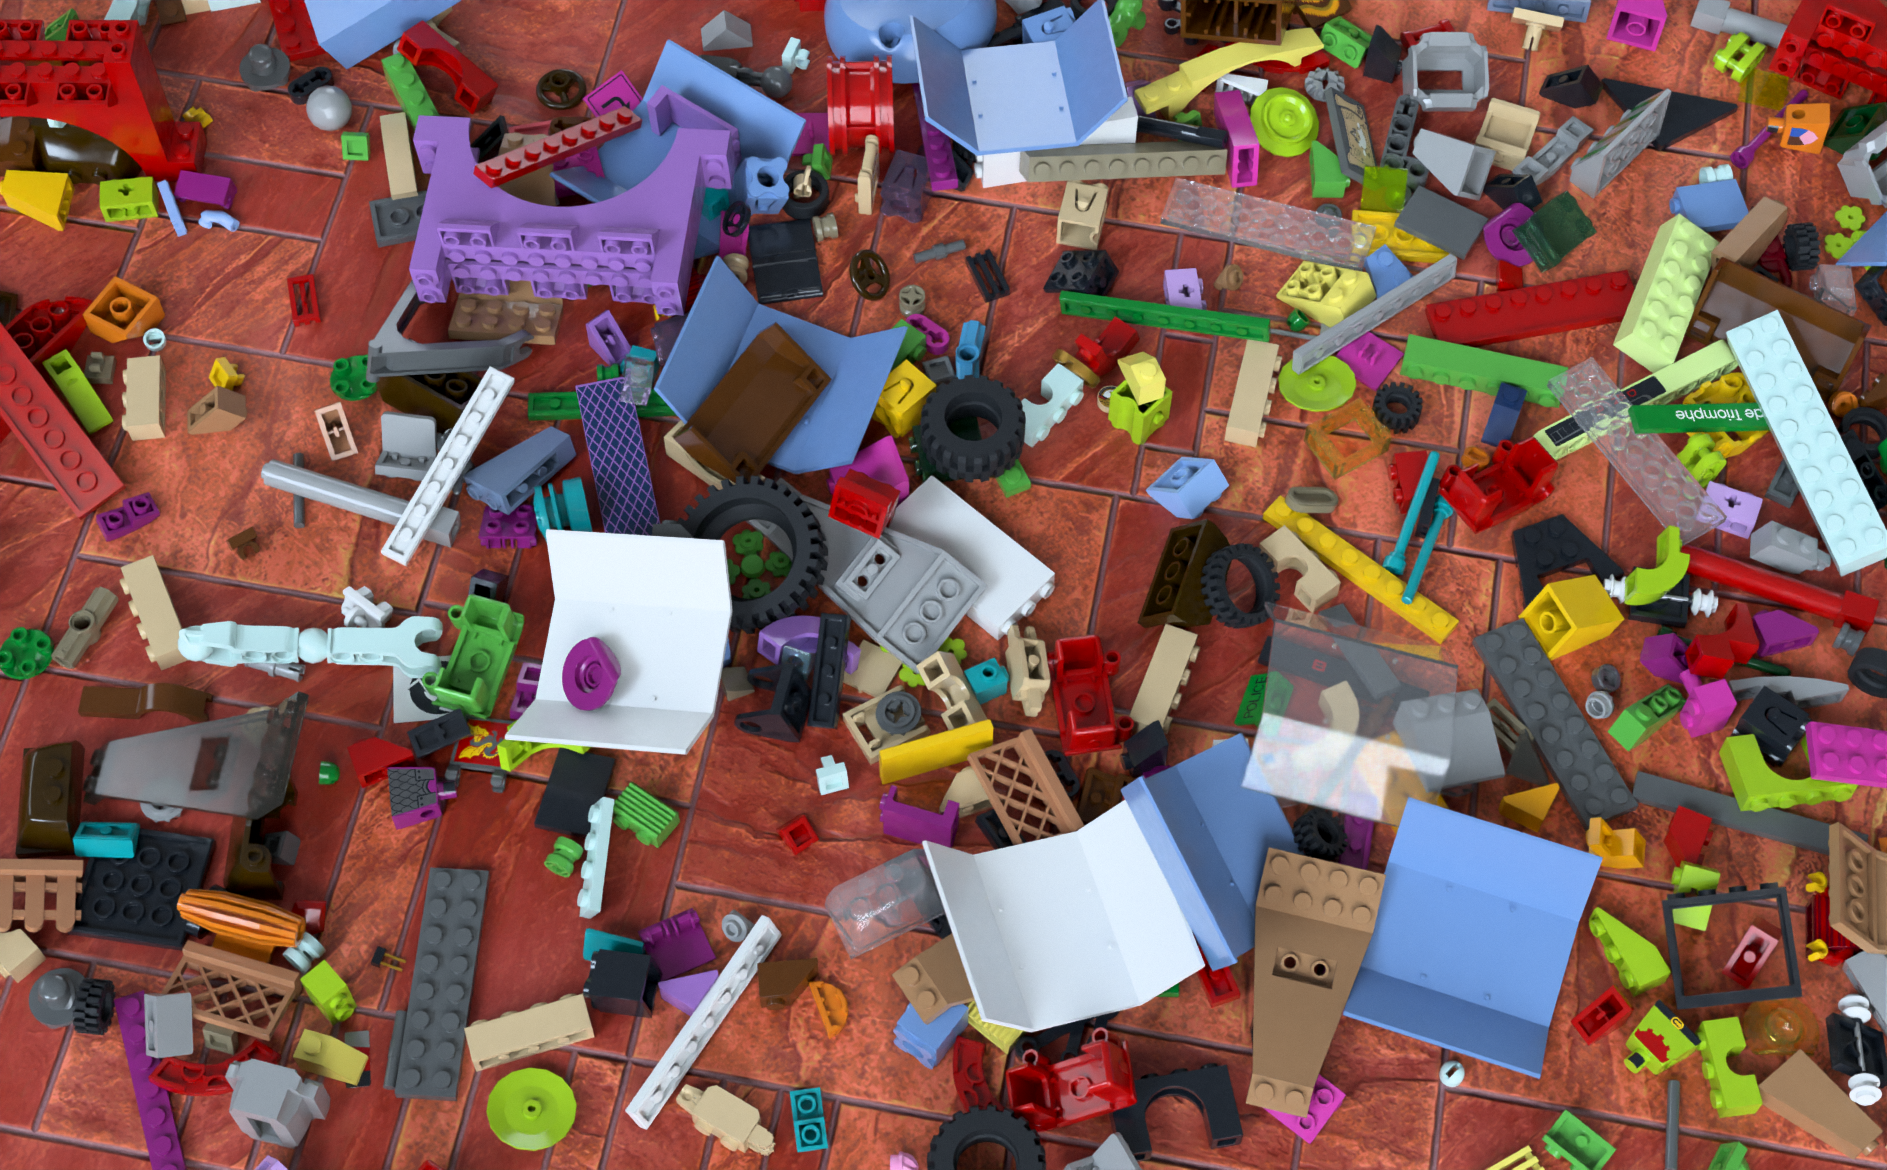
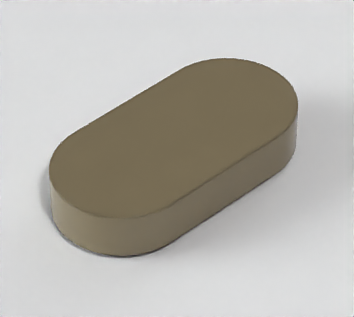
M1292 487L1285 497L1287 506L1300 513H1332L1339 502L1335 492L1324 487Z

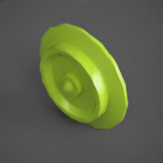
M1283 87L1268 89L1256 98L1250 109V119L1259 144L1274 155L1283 157L1301 155L1311 148L1312 141H1315L1318 136L1319 120L1315 108L1305 96L1295 90Z
M1328 356L1299 375L1292 370L1293 359H1291L1282 367L1278 377L1279 390L1285 399L1300 409L1313 412L1330 411L1343 406L1352 398L1356 388L1354 372L1345 362L1334 356Z
M525 1068L513 1071L497 1082L489 1095L486 1113L491 1129L502 1142L516 1149L536 1151L552 1147L566 1137L574 1124L577 1104L572 1089L562 1077L546 1069Z

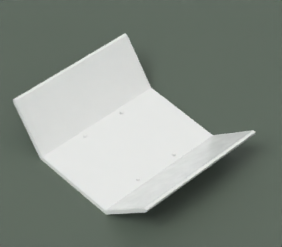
M546 529L555 594L554 608L536 699L506 733L505 739L687 755L714 717L733 609L725 541ZM589 637H596L601 639L615 654L621 667V675L612 696L602 707L592 711L580 710L569 702L564 693L562 685L563 666L568 653L578 642Z
M1126 800L1076 832L975 855L927 840L922 841L982 1021L1027 1032L1051 1028L1141 1006L1205 967L1192 930Z

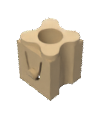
M1081 180L1067 181L1058 216L1056 243L1097 250L1106 216V201L1109 191L1107 185L1102 183L1090 185Z

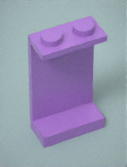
M663 85L647 102L651 130L655 134L661 136L671 122L682 128L731 130L736 167L741 162L738 129Z

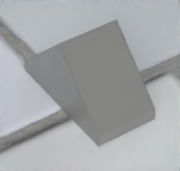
M725 10L701 28L703 51L753 47L751 25Z

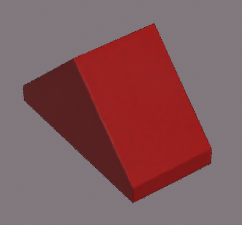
M1612 985L1570 1022L1589 1046L1623 1026L1634 1008L1616 985Z

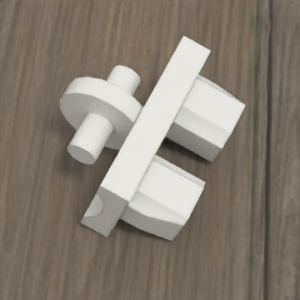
M350 586L343 590L345 600L341 607V613L346 616L344 619L346 627L385 628V623L392 618L393 608L391 605L384 601L375 606L373 604L374 595L365 586L356 591Z

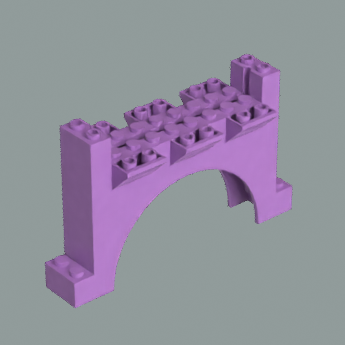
M418 116L413 142L423 173L431 174L409 266L419 301L446 303L451 278L457 293L489 294L492 296L509 295L510 280H524L531 282L535 297L546 299L567 298L569 300L587 299L588 284L609 285L613 301L655 304L657 314H664L666 316L684 315L706 188L732 189L736 161L731 130L678 128L675 141L666 158L650 176L637 186L601 202L582 206L555 207L535 204L516 198L497 186L491 189L473 174L475 165L479 161L480 150L479 148H471L470 145L471 118Z

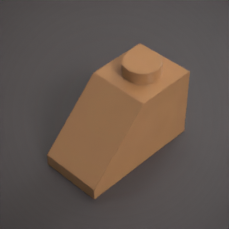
M216 386L187 410V433L195 435L231 431L246 419V396Z

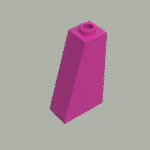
M1240 90L1216 92L1214 94V117L1217 129L1228 131L1229 135L1225 148L1228 150L1226 167L1231 187L1257 185L1259 141Z

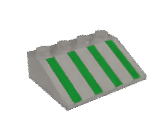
M1667 88L1640 102L1634 109H1628L1616 126L1611 125L1599 142L1595 141L1592 143L1583 158L1578 157L1573 162L1570 168L1572 170L1570 182L1594 199L1659 136L1672 91Z

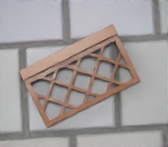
M1032 729L1021 732L1019 737L968 755L967 759L1013 845L1023 844L1019 836L1021 830L1035 835L1036 841L1040 840V838L1045 839L1076 832L1084 827L1082 820ZM1014 747L1019 756L1018 763L1004 758V751ZM988 758L995 761L996 764L993 772L983 768L979 759ZM1000 764L1015 770L1012 779L997 774ZM1019 772L1030 776L1032 780L1031 787L1016 782ZM994 780L1009 786L1006 796L995 792L992 786ZM1013 788L1028 794L1025 804L1010 798ZM1032 796L1043 800L1046 805L1044 812L1029 806ZM1007 805L1023 811L1020 821L1008 816L1006 812ZM1026 813L1042 819L1039 829L1023 823ZM1045 821L1055 824L1060 833L1052 835L1044 832Z
M188 940L182 949L183 957L161 994H174L182 990L190 993L188 988L205 983L208 989L207 992L191 996L193 1019L270 1041L293 999L297 1000L302 988L299 972ZM187 968L199 971L201 974L184 981L182 976ZM218 977L228 980L229 984L212 989L209 982ZM251 986L257 992L240 997L237 989ZM233 991L236 1000L220 1005L216 996ZM272 994L284 996L281 1002L270 1006L265 997ZM212 998L215 1005L214 1008L206 1011L197 1009L195 1004ZM261 999L264 1008L248 1013L244 1005ZM240 1007L243 1016L230 1019L226 1018L223 1012ZM268 1015L270 1022L266 1029L253 1025L252 1020Z

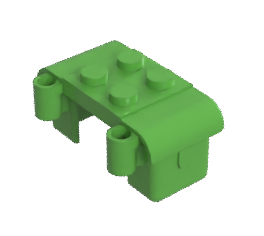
M471 594L467 597L464 607L454 605L448 611V616L454 627L460 629L461 632L446 670L440 667L438 675L435 672H427L422 677V683L430 695L437 697L435 701H432V705L450 710L461 708L465 714L487 720L492 713L516 651L525 618L522 614L512 612L511 607L507 603Z

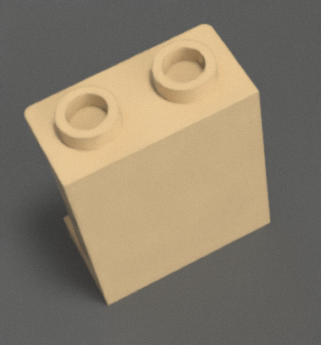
M1492 98L1475 145L1496 151L1492 165L1513 171L1526 158L1540 112L1509 103L1505 100Z

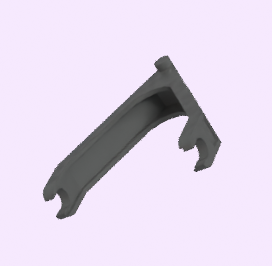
M411 280L374 340L368 343L366 380L375 383L380 380V377L486 371L490 366L497 370H502L526 359L532 353V349L528 346L522 349L520 347L526 341L533 339L534 336L523 329L500 340L427 344L412 342L404 338L402 334L420 305L426 302L419 301L413 280Z

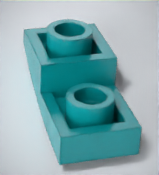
M820 1087L790 1091L797 1153L828 1149Z

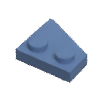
M1386 244L1368 256L1364 261L1366 272L1369 274L1377 299L1414 277Z

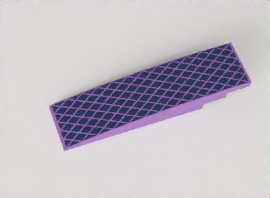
M629 376L576 385L605 533L652 536L653 524H660Z

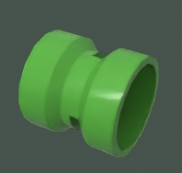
M558 837L554 844L555 851L547 856L544 865L557 875L569 877L574 870V861L580 859L584 850L575 841L566 837Z

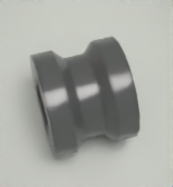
M1844 622L1832 647L1835 649L1842 648L1846 650L1848 655L1853 657L1866 632L1861 629L1854 630L1850 624Z

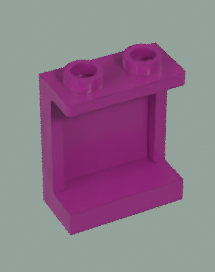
M891 785L889 793L884 792L879 806V809L882 810L880 822H883L884 834L919 844L927 840L952 848L959 828L960 803L948 800L944 814H937L899 803L898 786Z

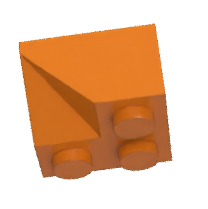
M116 276L82 314L90 332L111 343L144 336L149 329L156 328L166 316L158 297Z

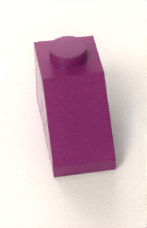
M1763 610L1756 613L1752 618L1754 630L1759 639V648L1757 650L1759 658L1810 646L1819 633L1816 626L1782 610L1772 612Z
M1675 633L1646 637L1640 653V662L1654 676L1683 684L1679 676L1680 673L1689 669L1685 657L1688 646Z

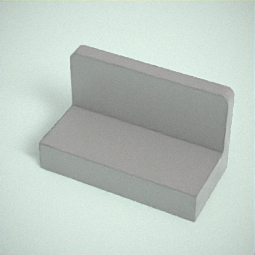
M191 993L144 994L146 1055L164 1058L192 1054Z

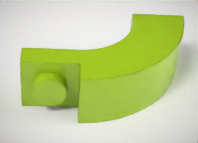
M1669 525L1657 537L1656 568L1642 569L1637 567L1625 579L1624 604L1646 605L1653 603L1667 594L1683 578L1689 565L1690 554L1680 552L1682 548L1680 527Z

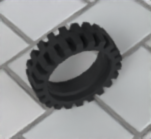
M1244 543L1227 546L1212 553V557L1206 560L1207 566H1204L1202 569V573L1206 574V576L1201 577V584L1206 585L1205 588L1201 589L1202 595L1207 594L1208 596L1204 602L1206 606L1212 605V608L1209 610L1212 616L1218 615L1216 618L1218 622H1225L1224 626L1233 627V629L1251 627L1267 621L1273 615L1272 611L1277 609L1278 604L1275 601L1280 600V594L1275 592L1280 589V583H1275V579L1279 578L1278 572L1272 573L1271 569L1275 567L1273 562H1266L1269 556L1266 553H1261L1260 548ZM1234 559L1247 567L1256 585V599L1253 608L1248 613L1241 611L1234 605L1226 589V570L1228 564Z

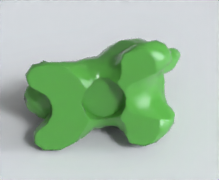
M1118 0L1116 2L1115 9L1109 16V21L1117 48L1125 41L1129 28L1141 30L1145 26L1146 15L1145 12L1140 11L1143 6V0Z

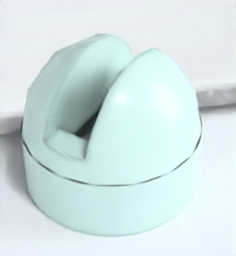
M153 328L144 334L143 342L149 350L158 352L166 346V337L161 330ZM160 341H161V343H157V344H151V345H150V343H149V342L155 343V342H160Z
M1454 1060L1445 1062L1439 1071L1440 1080L1449 1087L1460 1085L1465 1076L1462 1064ZM1453 1067L1456 1068L1457 1071L1449 1078L1446 1074Z

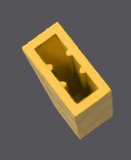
M6 170L4 180L0 182V194L4 197L8 207L58 231H64L75 190L69 174Z

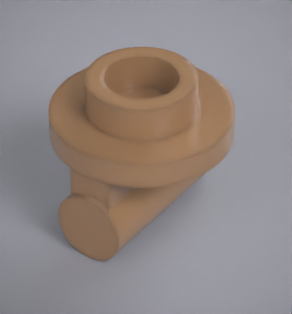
M1227 264L1213 286L1217 290L1225 288L1235 291L1239 289L1243 282L1241 268L1236 264Z

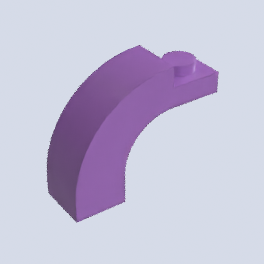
M791 616L771 623L759 633L757 652L775 665L782 664L796 654H816L821 617ZM849 640L845 671L848 674H852L858 669L861 649Z

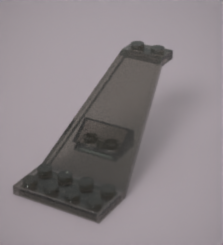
M298 691L269 710L108 741L99 749H95L92 754L90 764L93 765L91 775L87 776L83 785V791L86 792L83 802L95 805L104 798L257 820L284 802L309 695Z

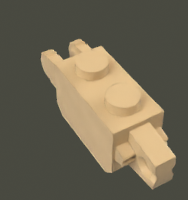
M1010 625L1007 633L1009 647L1005 651L1012 700L1022 701L1025 716L1036 717L1042 709V702L1045 699L1044 694L1050 686L1045 642L1042 639H1037L1036 630L1032 626L1025 627L1024 638L1020 637L1019 626Z
M686 1084L676 1098L677 1104L692 1115L693 1123H695L694 1127L704 1135L710 1136L712 1133L721 1139L720 1142L726 1148L732 1151L739 1149L745 1153L750 1148L764 1156H769V1154L774 1152L773 1134L770 1131L767 1132V1129L761 1126L759 1111L755 1107L717 1085L702 1091Z

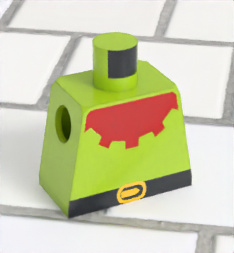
M1659 999L1625 1043L1632 1053L1624 1059V1063L1635 1074L1646 1066L1653 1074L1658 1075L1692 1055L1702 1041Z

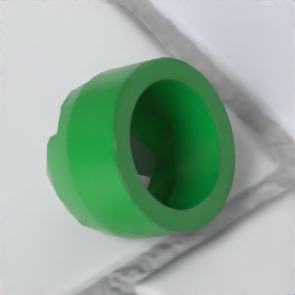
M1297 308L1287 317V325L1294 332L1302 331L1310 324L1308 317Z
M321 761L319 784H334L340 777L339 767L333 762Z

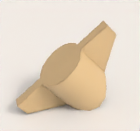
M807 165L803 174H798L794 177L793 193L795 199L801 196H811L812 186L811 178L809 177L811 166Z

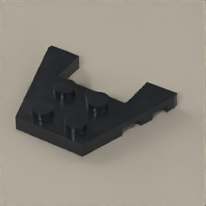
M1563 514L1512 532L1511 540L1515 563L1519 572V586L1523 595L1522 604L1524 610L1543 590L1539 579L1577 565L1587 563L1593 575H1596L1602 585L1604 579H1609L1611 574L1614 575L1615 580L1623 577L1624 571Z

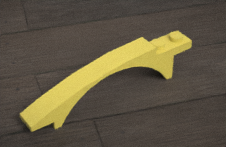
M1311 27L1286 31L1281 46L1239 42L1180 64L1179 71L1135 90L1134 97L1146 115L1160 110L1166 120L1175 121L1173 120L1175 115L1180 113L1198 93L1223 75L1242 66L1265 60L1284 61L1296 67L1301 64L1302 57L1323 49L1324 44Z

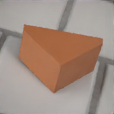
M341 402L314 409L331 460L335 461L357 454L358 451Z

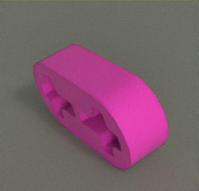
M913 314L907 317L906 322L911 326H922V330L920 328L916 329L926 335V348L929 353L940 355L948 350L949 334L946 330L921 314ZM939 339L942 340V343H940V342H936L935 344L933 343V340H935V341H938Z

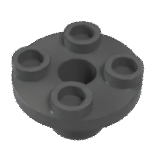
M257 44L251 47L249 53L242 59L239 72L243 82L249 86V89L258 92L286 85L289 81L291 65L289 58L281 50L269 47L266 44Z
M58 968L43 974L34 983L29 994V1007L34 1017L50 1029L73 1024L75 1018L72 1017L75 1010L73 1004L77 999L75 995L79 991V984L82 983L85 977L78 971L69 968Z

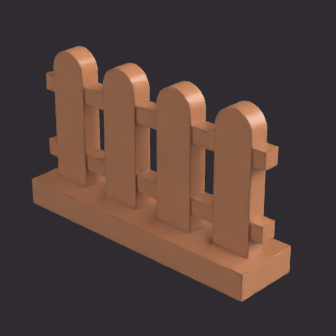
M0 859V932L8 931L11 928L12 920H24V926L29 932L40 931L44 920H56V928L60 932H70L74 928L75 920H81V910H75L76 893H82L83 860ZM13 892H26L25 910H12ZM44 893H57L56 910H44Z

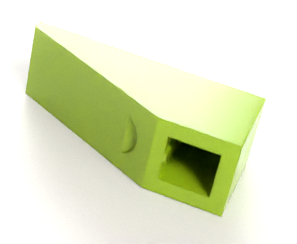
M66 349L42 362L50 380L89 435L113 422L109 412Z
M1595 908L1589 918L1590 930L1596 938L1599 937L1604 946L1606 958L1610 963H1614L1619 971L1622 985L1629 989L1634 997L1664 984L1671 971L1657 947L1601 908Z

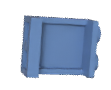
M1736 179L1676 187L1674 195L1669 202L1672 214L1676 216L1680 213L1706 233L1733 229L1749 213Z

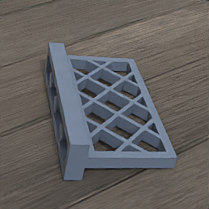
M1488 0L1487 10L1513 13L1514 8L1517 7L1565 18L1564 20L1586 23L1591 0Z

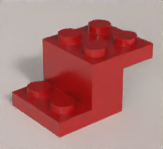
M849 468L844 478L840 476L835 485L828 517L879 539L885 527L889 528L892 523L901 491L890 484L875 480L863 472H857Z

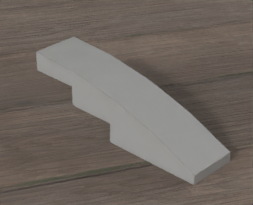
M1792 676L1754 677L1728 682L1736 702L1752 698L1754 700L1765 685L1802 710L1842 702L1849 691L1847 684L1817 678Z

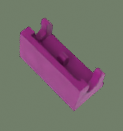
M181 170L174 197L175 199H180V202H186L188 199L224 206V209L230 210L237 193V187L232 179L228 177Z

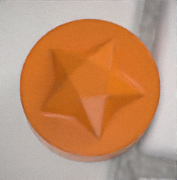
M1840 390L1830 397L1828 407L1833 415L1843 418L1850 410L1858 408V400L1854 394Z
M1467 447L1461 457V462L1465 467L1478 463L1477 472L1485 470L1490 461L1489 455L1478 447Z

